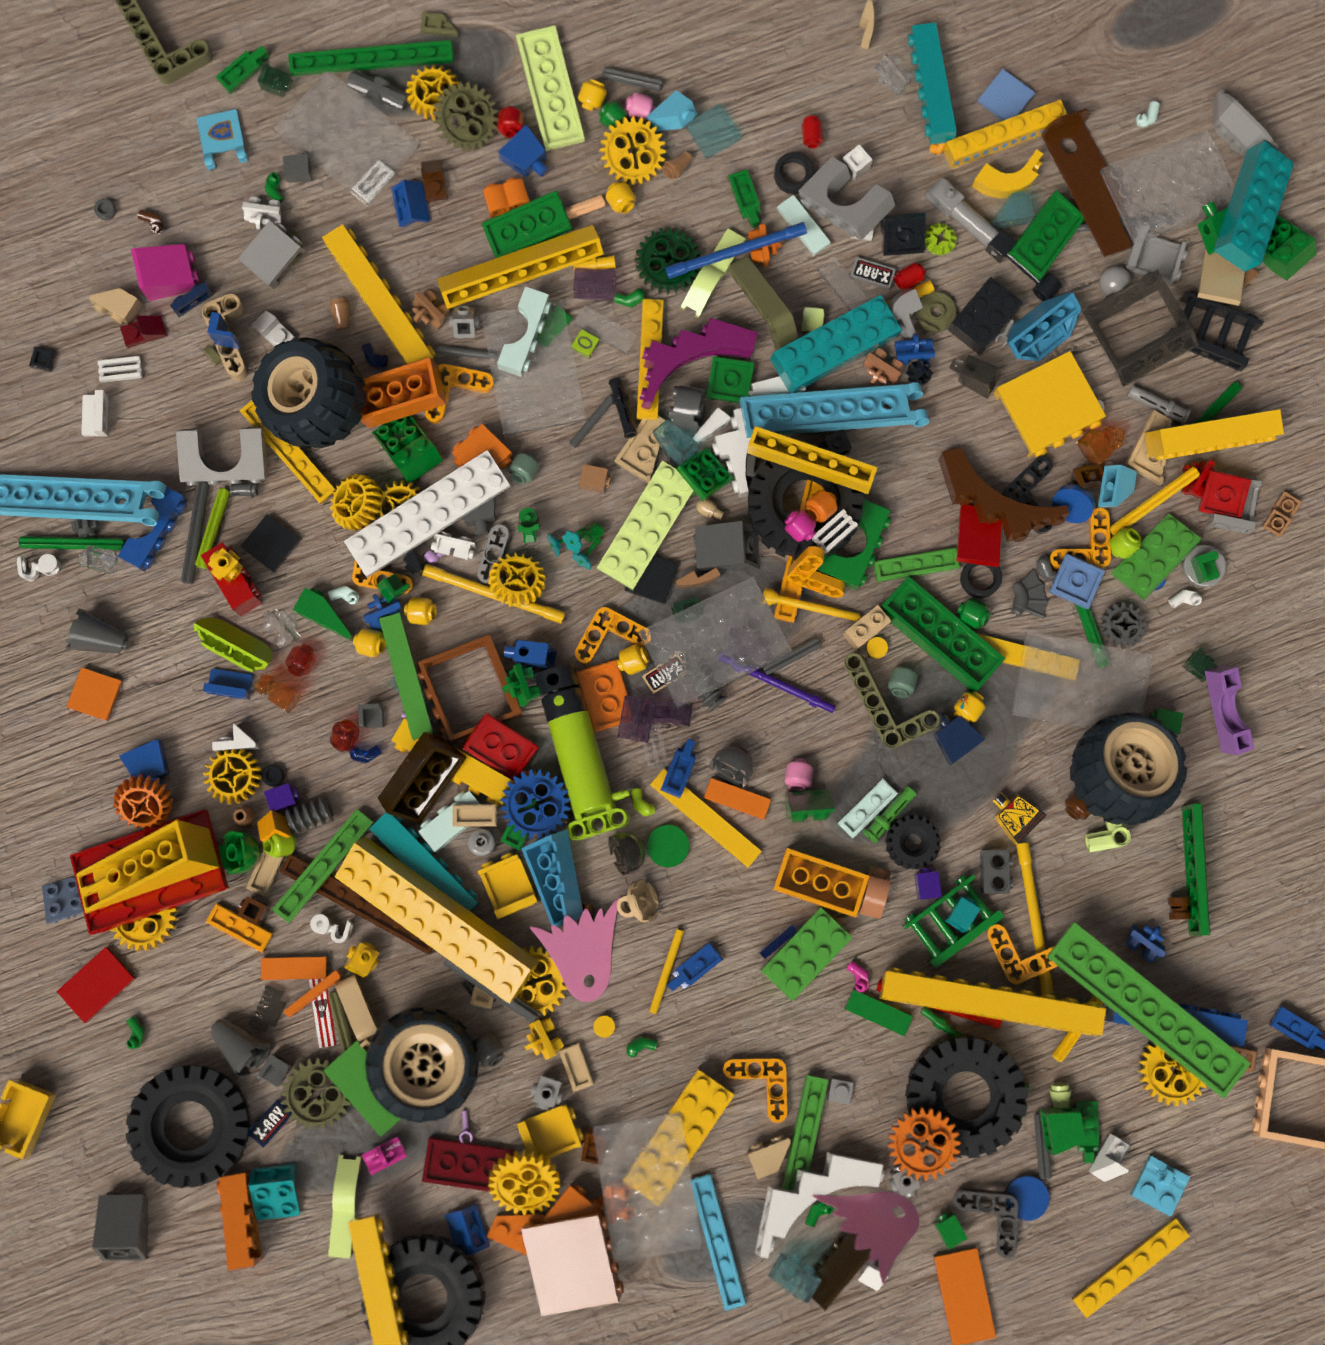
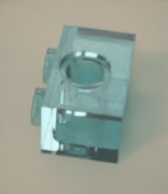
M781 1253L768 1276L794 1297L809 1303L822 1279L815 1275L816 1270L807 1264L803 1266L801 1264L803 1260L796 1255L791 1254L789 1257Z

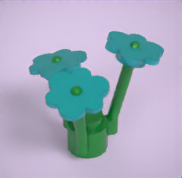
M594 521L572 533L568 530L563 535V538L559 540L548 534L547 540L557 557L560 556V544L565 543L567 549L574 552L571 556L572 559L581 567L590 570L591 563L588 556L602 542L600 537L604 535V530L598 522ZM583 538L588 543L592 542L585 554L579 553L580 548L583 546L581 543Z

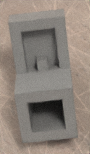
M907 289L895 295L888 303L890 311L902 329L899 335L903 336V338H910L912 334L916 333L909 315L923 308L916 289Z

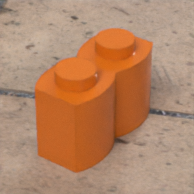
M514 177L506 180L504 184L492 183L483 189V196L490 218L497 217L529 202L523 179Z

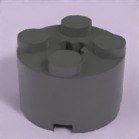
M687 386L674 387L673 399H675L674 406H670L669 419H671L673 427L700 430L699 426H702L706 405L702 402V398H706L705 389Z

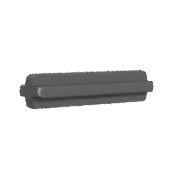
M604 67L603 79L654 91L661 90V79Z
M814 637L763 664L762 668L766 674L770 675L821 647V644L817 637Z
M1040 1113L1034 1114L1039 1177L1041 1179L1052 1178L1050 1152L1045 1148Z

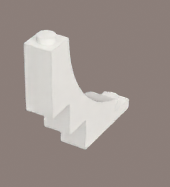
M827 1152L823 1174L798 1169L793 1191L768 1186L755 1253L759 1257H769V1252L772 1253L774 1248L773 1236L785 1238L797 1217L813 1202L818 1200L812 1195H827L833 1191L853 1186L879 1187V1183L884 1178L883 1165L874 1161Z

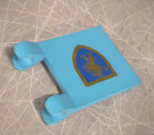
M237 109L196 118L204 162L208 170L216 168L213 154L236 149L240 163L248 161Z

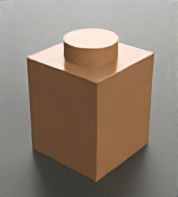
M583 464L579 489L604 494L605 488H609L611 482L608 469Z

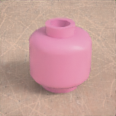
M635 92L632 96H628L624 108L628 111L629 119L632 116L635 117V121L643 118L644 123L648 120L647 116L656 109V106L653 105L652 97Z
M795 759V761L788 763L786 766L784 779L786 785L793 791H805L812 785L814 769L807 763V760Z

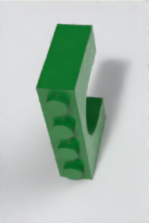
M864 500L863 513L858 525L866 537V547L863 552L851 558H844L835 554L829 557L825 555L823 564L816 570L843 581L846 587L857 590L859 585L863 587L868 576L864 574L867 566H872L876 557L872 553L875 547H880L884 538L880 534L883 528L887 530L892 519L888 517L891 510Z

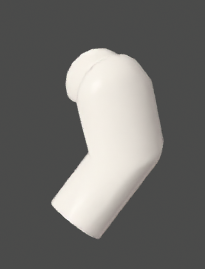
M1184 589L1170 598L1168 602L1173 608L1182 603L1198 606L1202 602V597L1197 592Z

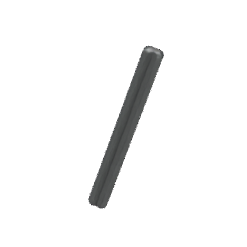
M199 481L198 485H196L181 582L184 584H193L195 563L199 551L209 484L203 481Z
M445 959L444 965L529 1022L533 1023L538 1017L539 1012L516 997L510 1003L506 1002L450 960Z

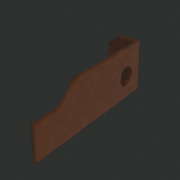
M1086 108L1058 117L1048 124L1041 136L1100 251L1106 257L1133 246L1119 221L1124 197L1084 124L1090 116V112ZM1066 138L1073 140L1077 146L1076 152H1065L1061 147V140Z

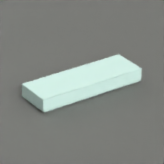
M794 195L777 206L778 212L789 226L804 222L807 234L799 236V238L813 256L830 245L829 239Z
M882 779L837 824L853 839L898 793Z

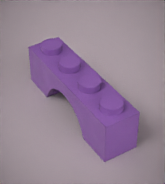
M1221 665L1206 670L1205 675L1221 752L1239 755L1253 750L1254 744L1251 730L1239 717L1235 705L1236 693L1242 688L1238 667Z

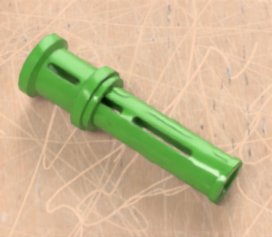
M906 786L882 815L875 816V821L868 829L862 831L863 834L874 844H877L879 842L878 839L886 830L889 831L894 819L917 794L910 787Z

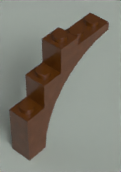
M962 447L942 451L939 464L952 505H967L973 501L979 523L987 522L992 524L1000 519L1007 542H1021L1025 540L1031 529L1039 530L1051 524L1052 526L1061 525L1069 515L1067 505L1057 507L1031 506L1001 495L977 475L968 462Z

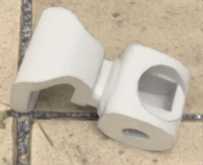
M51 554L42 555L38 560V564L32 562V568L29 573H27L26 559L22 556L17 558L18 574L29 582L37 579L39 572L46 576L57 574L61 569L60 561Z
M315 915L310 922L311 929L314 932L324 935L331 933V939L335 943L347 942L350 939L354 924L352 921L347 920L343 936H340L339 925H332V920L327 915Z

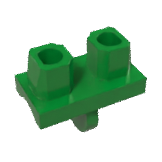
M526 507L519 513L518 532H523L524 543L536 542V530H540V520H537V513L534 509Z
M519 663L515 664L514 668L508 672L510 677L505 678L507 685L503 686L502 690L503 693H510L512 698L517 697L520 707H525L530 701L540 696V691L537 685L529 687L526 681L532 680L534 677L532 668L521 667Z

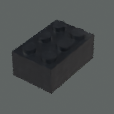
M990 276L952 321L948 331L978 355H981L1009 320L1017 313L1023 302Z

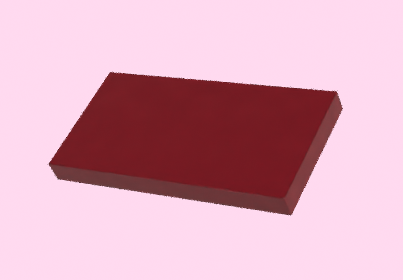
M429 1137L422 1182L489 1192L490 1171H493V1165L498 1164L499 1158L505 1160L507 1153L514 1157L516 1149L468 1142L461 1143V1141Z

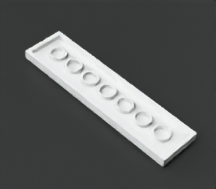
M486 450L346 539L344 543L368 578L511 486L488 450Z

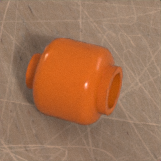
M819 490L806 501L805 511L816 522H825L837 511L836 497L830 492Z

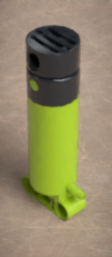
M561 665L534 675L540 691V697H543L541 698L542 706L576 820L568 825L569 837L573 840H585L626 827L630 823L631 815L626 809L616 808L614 801L630 796V791L627 789L614 793L611 792L583 692L579 687L580 682L575 665ZM618 812H621L624 816L621 824L615 821V815ZM598 818L603 821V828L601 830L595 828V821ZM577 825H581L583 828L581 836L575 834L574 830Z

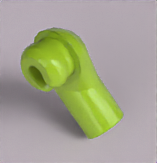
M641 788L631 789L634 810L643 816L653 815L655 813V806L648 804L642 799Z

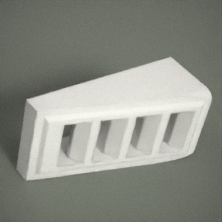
M716 409L692 438V445L694 447L698 446L727 426L731 420L730 416L721 409Z

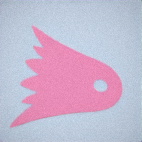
M620 896L614 901L604 917L602 908H600L595 921H593L589 911L585 909L581 915L579 926L569 916L566 915L564 917L563 932L555 925H551L553 934L536 927H530L550 954L569 992L573 997L582 1002H591L598 999L608 986L611 972L613 931L617 914V901L620 899ZM590 974L594 977V984L588 988L584 985V978Z
M887 1191L852 1196L812 1195L821 1202L838 1208L832 1212L833 1215L847 1218L840 1226V1230L848 1233H858L855 1241L856 1250L871 1248L870 1262L878 1259L880 1278L884 1285L895 1259L919 1227V1215L914 1205L904 1196ZM893 1208H902L905 1213L904 1217H896L893 1214Z

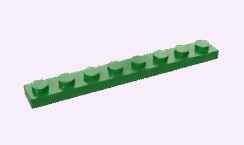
M451 40L288 54L291 76L454 63Z

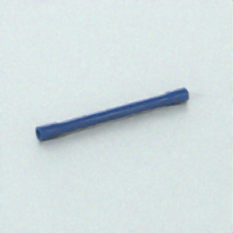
M804 222L759 238L667 266L665 270L668 279L786 239L807 234Z

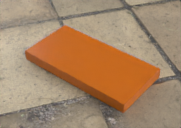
M977 1248L933 1256L952 1345H964L996 1338Z

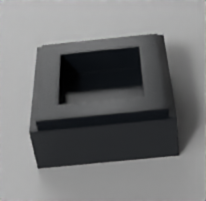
M34 346L29 366L34 369L52 372L56 351Z

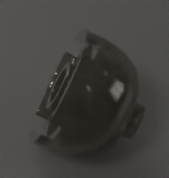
M626 831L617 832L608 837L610 855L613 853L617 862L613 863L618 872L624 876L639 870L644 863L645 852H647L644 840H640L634 833Z

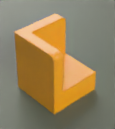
M273 810L257 822L260 840L266 842L275 833L287 838L291 836L286 817Z

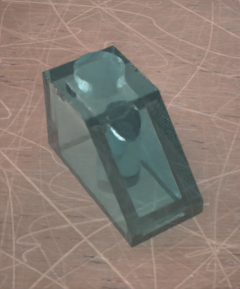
M1016 192L1009 196L993 218L991 225L999 229L1029 224L1035 217L1030 193Z
M668 419L653 431L654 437L668 459L678 466L698 453V442L677 426H674Z

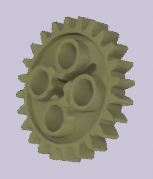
M458 82L456 87L452 84L449 86V90H442L443 95L437 96L440 103L433 105L438 109V111L432 113L438 116V119L433 121V123L440 126L436 129V132L442 131L443 134L440 138L444 139L447 137V145L454 143V149H458L460 145L462 151H466L467 148L473 151L475 146L479 149L483 147L482 143H489L488 138L494 137L491 130L497 129L493 122L498 121V118L493 116V114L498 112V110L492 109L495 102H489L488 100L491 95L484 96L485 89L482 88L478 91L477 84L472 85L471 88L469 82L464 83V86L461 82ZM457 98L462 101V108L457 106ZM475 106H478L480 108V116L476 114ZM451 118L456 120V128L451 125ZM470 125L474 127L475 135L469 132Z
M319 1058L316 1059L315 1064H312V1061L308 1059L307 1066L300 1062V1070L293 1067L292 1072L294 1075L285 1076L289 1083H282V1086L287 1088L286 1091L280 1093V1095L286 1096V1099L281 1104H288L284 1113L291 1111L292 1115L289 1120L296 1117L298 1119L296 1125L298 1126L301 1122H304V1129H307L309 1124H312L315 1131L317 1125L320 1124L324 1130L326 1122L334 1126L333 1119L335 1118L340 1121L339 1113H347L343 1106L351 1104L336 1085L331 1082L321 1092V1099L316 1097L304 1109L301 1108V1105L312 1096V1089L317 1091L325 1082L330 1080L323 1072L328 1066V1059L325 1060L324 1064H320ZM319 1072L323 1075V1082L321 1084H314L311 1081L313 1073ZM297 1088H304L306 1090L307 1096L305 1099L298 1100L295 1097L294 1093ZM330 1088L336 1089L338 1091V1098L335 1100L327 1099L326 1091ZM319 1104L322 1108V1113L318 1116H313L309 1111L310 1106Z

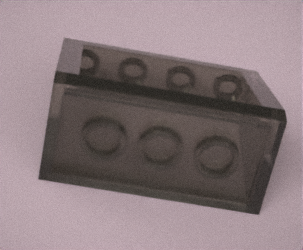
M1158 269L1145 274L1143 278L1134 283L1127 284L1124 289L1108 295L1101 302L1090 305L1082 312L1123 387L1198 346L1191 323ZM1158 290L1178 328L1118 360L1098 323Z

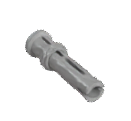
M1133 384L1128 393V397L1162 412L1164 416L1180 422L1181 426L1185 424L1192 410L1177 405L1173 400L1168 402L1135 386V384Z

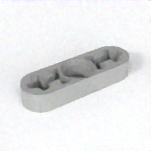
M504 525L493 526L489 533L477 573L479 580L485 585H489L488 579L485 580L484 575H482V572H487L488 564H485V562L491 565L498 563V559L490 560L488 558V552L496 549L500 553L499 557H504L509 540V531ZM500 530H503L505 537H501L499 540V545H503L502 548L491 544V542L496 543L497 537L494 533H498Z

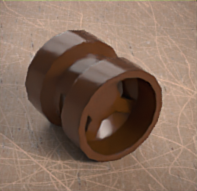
M1190 897L1168 898V905L1171 909L1169 920L1191 919V912L1188 911Z

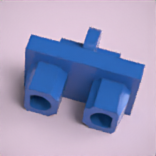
M915 333L912 334V340L895 341L897 361L902 362L903 365H908L912 359H920L922 362L927 361L929 363L930 358H935L932 338L919 339L918 334Z
M376 593L372 595L374 601L367 605L369 609L378 608L363 614L365 622H369L373 630L382 629L379 618L386 614L390 616L400 613L401 619H403L400 610L401 604L398 599L382 606L387 601L384 597L378 598Z
M1133 924L1129 929L1130 934L1125 942L1126 946L1135 951L1141 943L1147 948L1142 953V957L1150 963L1159 956L1163 958L1166 952L1164 951L1165 947L1159 943L1164 940V937L1159 934L1161 927L1155 925L1152 929L1145 925L1144 931H1142Z

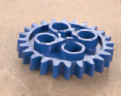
M530 770L529 776L521 772L522 779L519 780L514 776L515 784L513 785L508 782L507 785L510 787V790H503V793L507 795V798L500 799V801L506 803V806L500 808V810L507 811L503 819H510L507 826L515 825L514 833L519 829L522 830L521 837L526 832L529 833V839H532L534 834H537L538 839H541L542 833L549 836L550 829L556 833L557 829L555 826L557 824L563 826V823L560 821L561 818H568L563 813L566 810H570L569 807L565 806V803L569 802L570 799L563 796L568 790L561 791L560 788L564 783L556 784L557 776L549 779L550 772H547L545 776H542L541 770H538L537 775H534L533 771ZM539 784H544L547 787V793L542 797L535 793V788ZM519 792H523L527 796V801L523 805H519L515 801V796ZM553 796L552 800L540 804L538 810L530 808L521 813L517 812L518 809L530 805L533 798L539 801ZM552 804L555 807L554 815L546 816L543 809L545 805ZM528 812H532L535 815V822L531 825H527L523 821L524 815Z

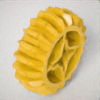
M434 64L432 69H428L425 65L423 72L417 69L418 76H411L412 81L407 83L409 89H406V93L410 94L407 101L411 104V109L413 111L416 110L418 116L423 114L426 120L429 116L432 117V120H436V116L432 113L438 111L433 106L435 103H440L437 96L443 95L442 90H444L445 85L449 87L454 84L456 87V83L459 82L455 74L451 75V70L448 69L444 72L442 65L439 69H436ZM420 88L425 93L422 101L418 98ZM457 98L456 104H460L461 100Z
M354 473V475H348L347 479H341V485L337 484V490L332 492L334 497L330 501L333 505L329 508L333 511L331 516L342 528L353 531L361 530L365 526L370 525L371 520H376V513H380L378 507L382 505L379 501L382 498V495L379 493L381 488L378 487L377 482L366 475Z
M404 480L400 482V486H398L396 481H393L392 488L386 484L385 488L387 490L384 492L381 489L379 492L382 495V498L379 499L382 505L378 507L380 513H376L375 517L381 518L385 515L384 508L387 502L390 503L392 510L397 508L395 504L400 506L419 494L420 487L417 486L413 489L414 484L412 482L406 487ZM397 494H408V496L405 495L402 499H395L393 497Z
M516 552L513 554V557L506 554L505 559L499 557L498 563H494L489 571L490 578L488 579V584L490 585V591L494 593L495 599L501 598L500 602L502 604L507 601L509 602V607L514 603L519 608L521 603H524L527 607L529 601L535 603L537 597H540L545 589L544 582L546 576L543 575L544 569L539 568V561L533 562L532 556L526 559L524 553L521 557H518ZM503 574L506 575V583L504 584L500 580ZM530 576L534 581L531 587L528 585V578Z
M232 749L231 753L230 750H224V755L220 751H216L218 758L210 756L209 759L213 762L212 765L205 764V767L210 770L209 772H203L204 776L209 777V779L203 781L204 784H211L206 789L207 792L214 791L212 794L214 799L220 796L219 802L224 803L227 799L229 805L233 804L234 798L237 804H241V796L244 800L248 801L249 796L247 793L255 795L256 792L252 790L253 786L260 787V784L255 783V780L262 779L261 775H256V772H260L262 769L261 767H254L259 761L257 759L251 760L253 754L250 752L246 754L245 749H241L239 753L236 749ZM232 759H241L246 764L247 769H237ZM224 763V772L217 775L219 767ZM232 772L239 773L234 776V780L227 779L228 776L232 775ZM245 777H248L246 785L241 790H239V788H241V780ZM228 782L233 793L224 792L218 783Z

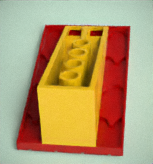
M203 809L165 822L161 826L156 825L154 829L147 828L145 831L142 830L70 855L89 934L103 933L164 910H170L229 889L208 810Z

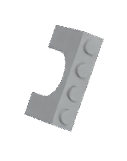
M832 156L799 190L802 198L801 203L807 209L812 208L821 218L826 217L835 227L843 228L849 236H855L862 241L895 207L892 194L878 184H875L855 204L849 206L833 204L832 200L835 194L851 179L847 165Z
M265 426L243 427L240 429L241 458L234 468L227 470L212 466L205 458L201 428L179 429L176 431L180 482H186L187 485H198L199 481H208L209 485L221 484L220 481L229 480V484L242 483L241 480H250L251 483H262V479L268 477Z

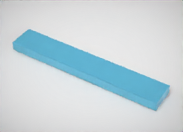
M708 1173L689 1179L724 1309L726 1311L744 1306L746 1301L711 1174Z

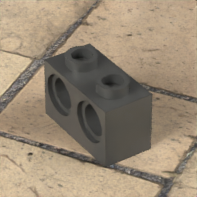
M1009 850L980 851L981 894H1010V889H1013V877L1010 876V868L1013 867V857L1009 855ZM997 855L1001 858L1002 864L1000 867H995L992 864L993 856ZM995 877H999L1002 881L1000 889L994 888L992 884Z

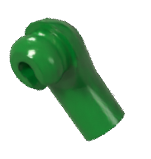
M271 172L266 179L265 191L272 200H278L281 203L284 197L278 191L280 176L276 172Z
M637 288L627 296L616 293L614 303L633 308L643 301L645 292L643 289Z
M133 1016L126 1021L132 1030L130 1039L127 1040L126 1044L132 1050L138 1049L142 1045L145 1036V1029L137 1017Z
M638 1036L628 1043L626 1053L629 1057H636L637 1053L644 1048L656 1051L658 1040Z
M821 1201L812 1204L805 1224L815 1228L818 1217L832 1214L834 1207Z

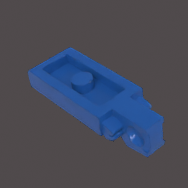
M687 739L683 749L678 747L661 786V791L677 798L681 797L696 760V755L692 753L695 741Z
M709 942L672 973L675 979L667 984L668 988L673 992L680 985L684 989L691 986L723 960Z
M1281 1006L1278 1007L1269 1026L1306 1048L1313 1050L1317 1047L1322 1051L1325 1050V1040L1321 1038L1322 1032L1319 1031L1320 1029Z

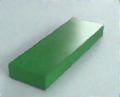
M854 989L844 1008L904 1037L913 1018L909 1014Z

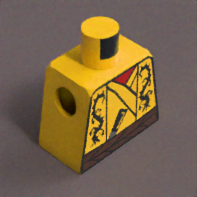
M1001 792L993 799V802L1001 809L994 818L1014 845L1019 844L1047 816L1020 795H1016L1009 800Z

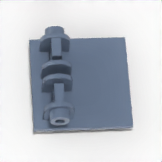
M75 876L42 886L47 924L52 922L58 923L59 920L70 919L71 916L76 917L78 914L83 913Z

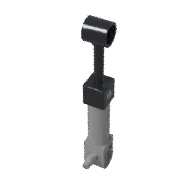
M939 178L925 193L927 199L948 218L952 216L986 247L985 251L997 262L1002 263L1007 257L1034 281L1036 285L1032 290L1041 301L1051 299L1062 288L1060 281L1054 275L1047 273L1038 280L1011 257L1008 252L1016 242L1003 230L999 232L965 202V196L946 179Z

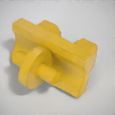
M550 1018L542 1021L537 1020L528 1025L532 1033L526 1036L530 1043L525 1046L526 1051L532 1048L535 1055L542 1053L545 1060L556 1056V1052L564 1047L559 1037L549 1040L546 1034L554 1029Z

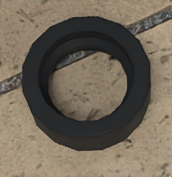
M799 152L784 154L775 165L774 180L776 185L787 194H799L802 186L813 176L814 168L812 162L806 155ZM789 163H798L804 167L806 176L800 183H789L782 177L783 167Z
M967 563L961 572L960 582L968 595L982 599L991 596L998 590L1002 582V572L999 566L980 565L992 571L993 583L989 588L979 590L974 588L969 581L970 571L974 567L979 566V564Z

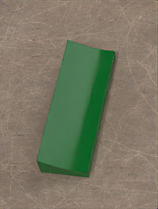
M909 576L880 607L891 620L890 623L971 692H977L1006 659Z
M1190 804L1181 807L1187 897H1190L1188 911L1191 912V919H1188L1189 936L1210 935L1203 806L1201 804Z

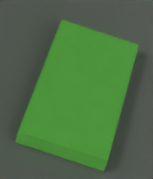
M355 1041L327 1066L323 1072L376 1133L382 1137L401 1118L386 1111L372 1094L366 1079V1051L360 1046L358 1041Z

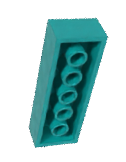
M1265 141L1253 146L1246 152L1213 250L1243 272L1262 264L1294 166L1292 160Z
M879 295L774 351L770 361L789 393H796L894 340L902 329L883 297Z

